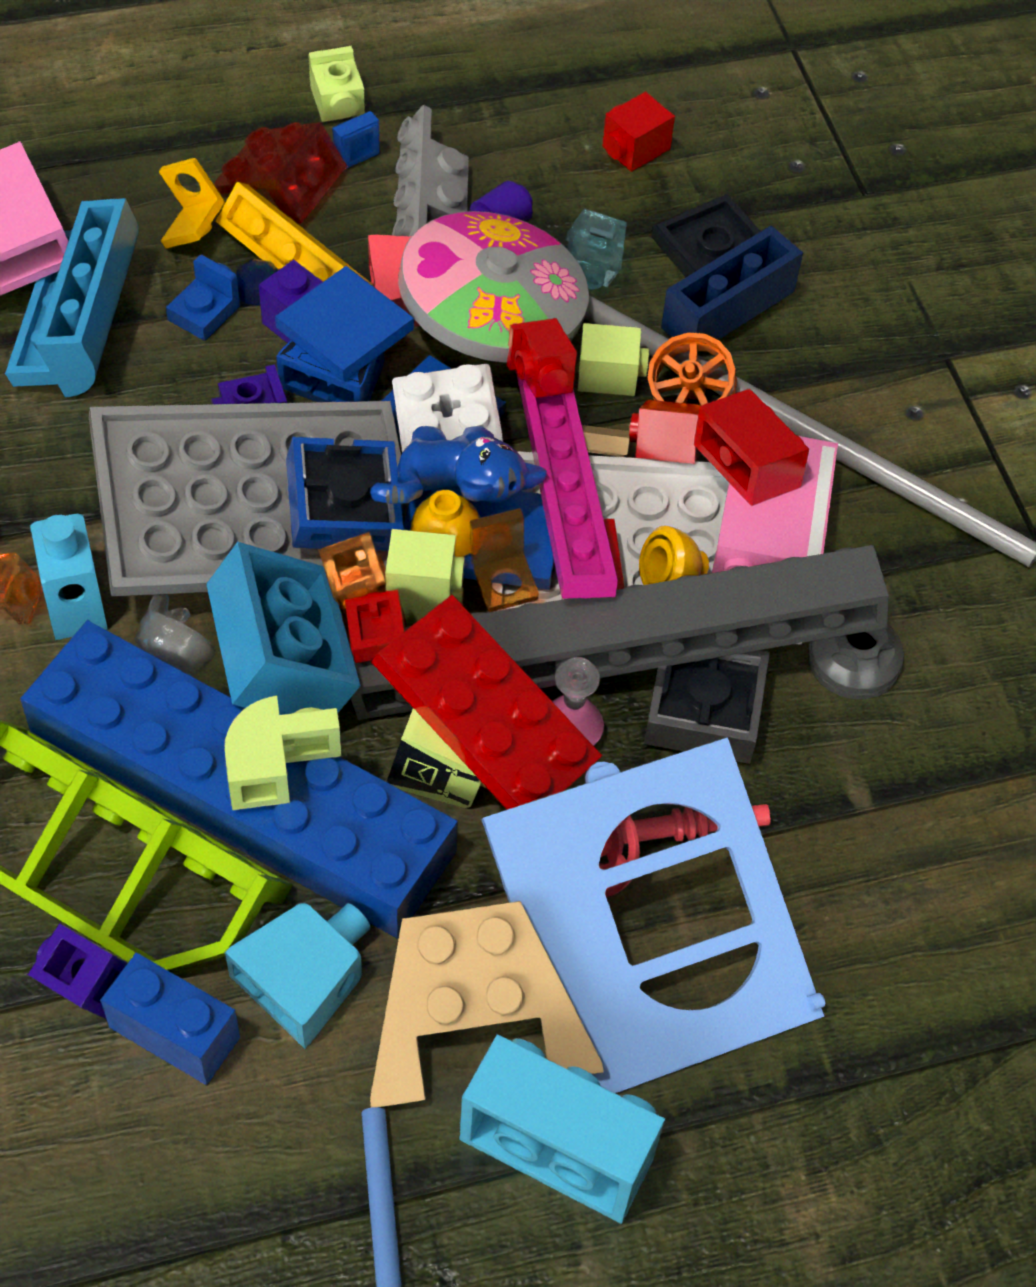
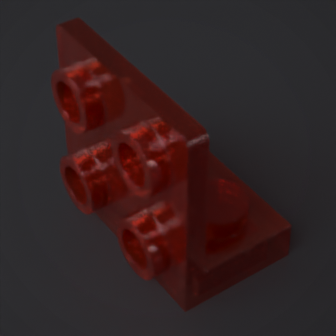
M295 122L282 128L268 129L267 127H262L250 133L245 139L246 145L237 156L231 158L222 166L221 170L223 173L213 184L220 194L232 192L237 182L248 184L254 190L266 188L278 208L294 222L300 224L308 217L347 165L321 122L303 125Z

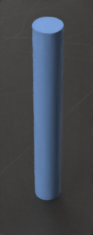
M372 1107L363 1110L361 1114L376 1287H402L386 1112L384 1108Z

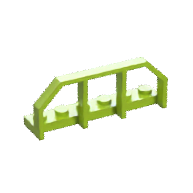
M0 720V746L6 749L2 758L28 773H33L35 767L51 776L47 785L63 794L60 803L19 876L0 865V884L127 962L137 952L169 972L225 957L226 950L245 938L264 902L283 904L293 886L290 882L28 729ZM87 797L96 802L92 808L95 814L119 826L123 824L124 820H127L141 829L137 838L147 844L102 926L37 887ZM171 846L187 856L183 865L193 872L210 880H213L217 873L234 883L229 892L241 899L242 903L219 942L156 960L120 938V935Z

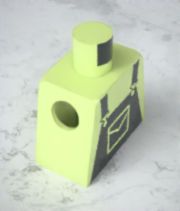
M413 708L387 783L402 791L462 808L471 807L479 787H487Z

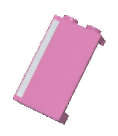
M799 436L809 448L801 487L751 506L729 483L712 573L727 571L738 566L750 567L778 562L790 557H807L824 553L838 443Z

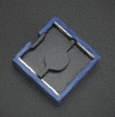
M292 437L286 457L293 548L389 551L392 529L404 530L401 504L376 502L371 497L370 491L371 487L376 483H399L395 442L354 440L352 446L334 445V439Z

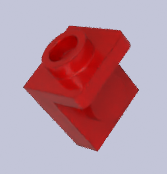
M398 589L386 592H373L364 596L345 599L351 650L355 663L373 660L379 651L406 631V618Z

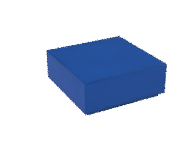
M371 111L332 128L334 162L341 170L380 154L379 119Z

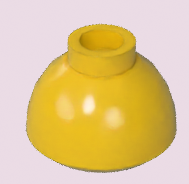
M441 490L434 493L418 506L411 520L410 531L456 535L455 557H464L471 553L480 543L483 527L478 511L469 500L453 491Z
M660 526L651 532L643 544L639 558V572L643 585L676 580L687 575L699 576L708 573L709 559L704 551H700L696 542L687 533L678 528Z

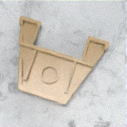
M521 901L402 919L370 1097L371 1108L426 1099L417 1037L428 1034L540 1018L546 1058L565 1069L569 1066H575L591 1074L604 1072L602 1061Z

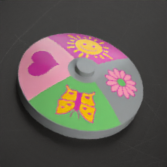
M479 211L459 212L444 215L426 223L407 242L398 273V285L402 300L414 320L425 331L452 349L489 361L507 362L511 324L557 318L569 340L572 341L582 325L589 301L586 277L570 251L540 228L523 220L498 213Z

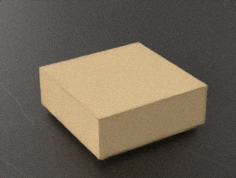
M582 425L588 452L620 457L627 455L629 431Z

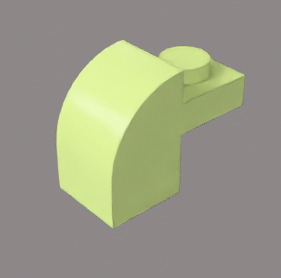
M272 696L254 702L240 712L230 725L225 739V758L232 810L290 803L286 763L341 756L337 708L321 710L311 707L300 709L292 714L279 715L277 696Z

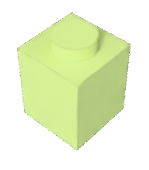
M583 323L578 391L635 396L637 377L647 376L649 348H640L641 328Z

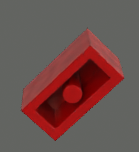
M751 389L700 406L693 445L751 506L801 487L809 448Z

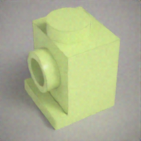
M352 46L310 52V87L322 122L364 114V86L354 61Z

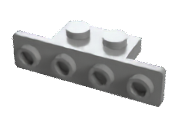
M422 105L413 117L408 116L403 121L397 136L401 146L400 157L396 164L399 183L394 197V206L397 207V219L392 231L393 236H412L427 223V219L432 221L444 215L467 212L469 157L461 154L454 148L447 147L430 138L432 109L425 105Z

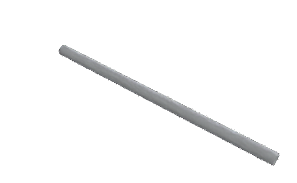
M589 295L588 307L584 316L586 321L592 324L641 328L640 348H649V356L651 357L654 356L656 350L662 344L669 340ZM690 351L678 354L673 359L682 364L689 360ZM698 355V362L702 366L708 362V360ZM720 367L707 376L712 379L729 381L728 371ZM737 377L736 393L751 389L795 435L838 443L837 461L1029 568L1036 560L1035 541ZM712 390L721 396L723 394L721 391Z

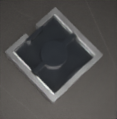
M757 650L677 665L658 666L644 744L687 751L728 737L735 760L750 764L757 740L770 652Z

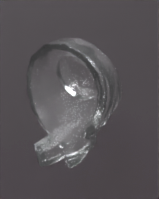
M168 594L153 595L149 608L142 618L140 628L134 638L135 646L190 676L197 675L207 668L217 650L210 641L197 631L184 625L191 616L188 608L180 607L168 611Z

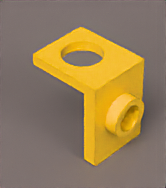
M196 158L162 166L159 173L183 209L167 230L161 242L167 249L199 241L212 229L211 223L225 201ZM185 173L194 177L198 181L201 190L199 192H191L185 189L178 180V174Z

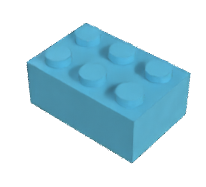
M497 1034L462 1096L460 1140L622 1224L653 1162L665 1119L657 1115L654 1107L645 1100L630 1094H625L621 1097L601 1087L599 1080L588 1071L575 1066H569L565 1069L546 1059L545 1054L534 1044L523 1039H513V1041H510Z

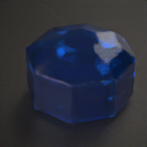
M252 259L238 266L236 276L239 297L246 304L260 305L259 284L279 269L271 261Z

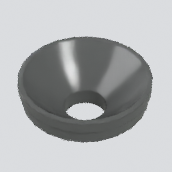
M887 624V628L865 631L876 642V645L869 650L854 648L847 641L846 635L810 641L807 654L808 663L815 678L830 692L850 699H870L889 691L900 676L904 657L901 640L890 625Z

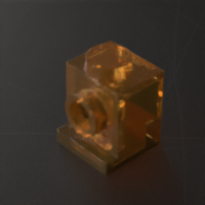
M370 532L319 549L333 598L346 615L345 599L360 597L373 592H383L381 585L386 584V567L380 553L376 552Z

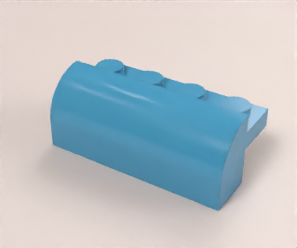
M126 198L81 201L73 229L64 231L68 244L59 271L35 282L5 372L13 387L58 384L65 397L82 394L92 387L139 234L138 223Z

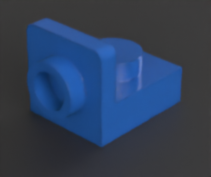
M199 255L193 261L195 279L166 307L168 321L206 341L240 307L236 274L226 265L216 263L203 255Z

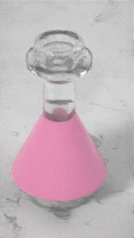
M573 657L560 664L556 670L555 682L558 689L564 695L552 702L594 746L602 736L604 722L600 711L586 697L597 690L600 675L598 669L589 660L582 657Z

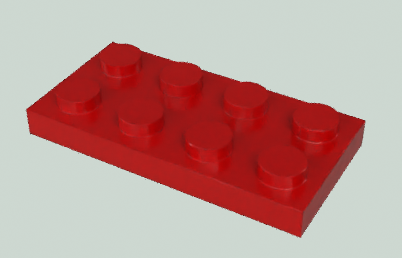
M450 595L379 651L371 662L507 810L565 791L603 756L453 595Z

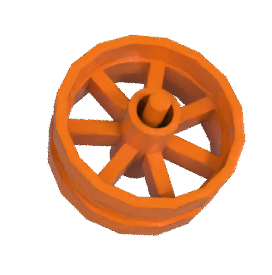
M684 333L671 337L656 350L649 363L647 379L654 400L664 401L659 393L680 388L682 390L675 401L677 403H686L689 398L692 400L697 399L700 405L707 404L708 401L704 395L706 389L723 392L719 399L736 393L737 376L731 353L719 340L707 334ZM690 351L689 360L682 364L673 359L678 354ZM698 351H706L715 357L702 366L698 362ZM664 365L679 375L678 378L657 382L658 375ZM721 365H726L728 382L707 377Z

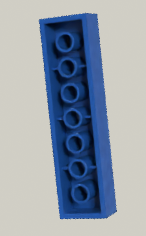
M88 620L20 698L29 730L336 905L342 908L347 903L354 905L370 924L397 939L399 938L402 919L414 916L457 852V820L341 757L286 763L290 803L232 810L225 758V739L233 720L245 707L232 705L229 696Z

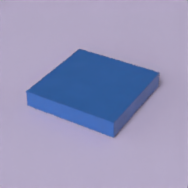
M347 266L275 316L276 328L343 382L414 330V318Z

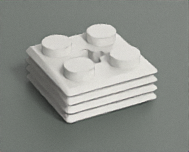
M468 364L454 369L428 373L415 372L408 376L396 377L392 380L402 453L410 444L413 431L420 426H433L442 430L447 440L461 436L466 428L483 426L494 434V438L503 441L492 375L488 364Z

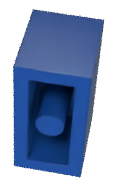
M137 952L101 998L110 1029L206 1086L240 1039L235 1009Z

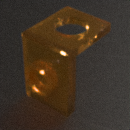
M521 509L471 520L469 522L471 564L488 611L494 612L539 600V593L524 555V516ZM512 573L521 579L522 585L514 593L502 594L494 590L491 582L499 574Z

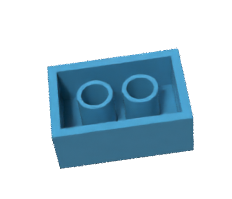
M237 542L206 584L232 705L246 708L261 699L277 696L279 715L292 714L300 709L311 707L321 710L337 708L338 713L360 687V682L329 568Z

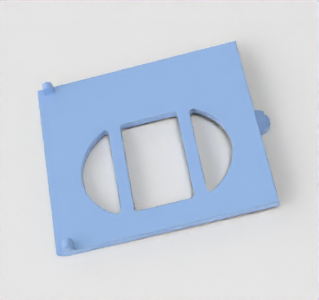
M728 737L621 773L613 763L598 762L587 770L585 776L586 784L481 819L508 901H521L602 1061L604 1072L592 1074L599 1080L601 1087L613 1093H618L824 1017L822 1007H825V998L815 991ZM659 804L680 805L700 812L717 825L716 832L606 870H602L599 867L604 845L613 830L629 815L644 807ZM722 848L728 849L752 917V922L741 928L642 963L630 965L605 895L606 889ZM753 942L758 944L755 963L744 983L730 997L711 1007L698 1010H681L668 1007L650 998L640 989V984L643 981Z

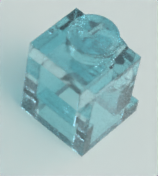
M583 209L567 232L566 240L569 241L568 251H570L582 268L587 280L588 289H598L602 286L608 287L622 267L627 222ZM590 232H591V233H594V234H597V235H600V236H603V237H605V238H601V237H598V236L591 235Z

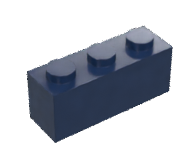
M773 226L767 227L666 290L661 328L670 337L684 333H703L717 340L721 339L795 292L803 252Z

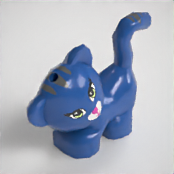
M420 426L413 431L411 442L401 455L397 467L399 483H376L371 487L370 494L376 502L406 504L420 497L423 490L459 487L465 499L474 502L500 503L507 501L522 490L531 489L541 484L546 478L547 471L538 465L525 463L516 450L505 442L494 438V434L483 426L466 428L461 436L452 440H447L443 431L438 428Z

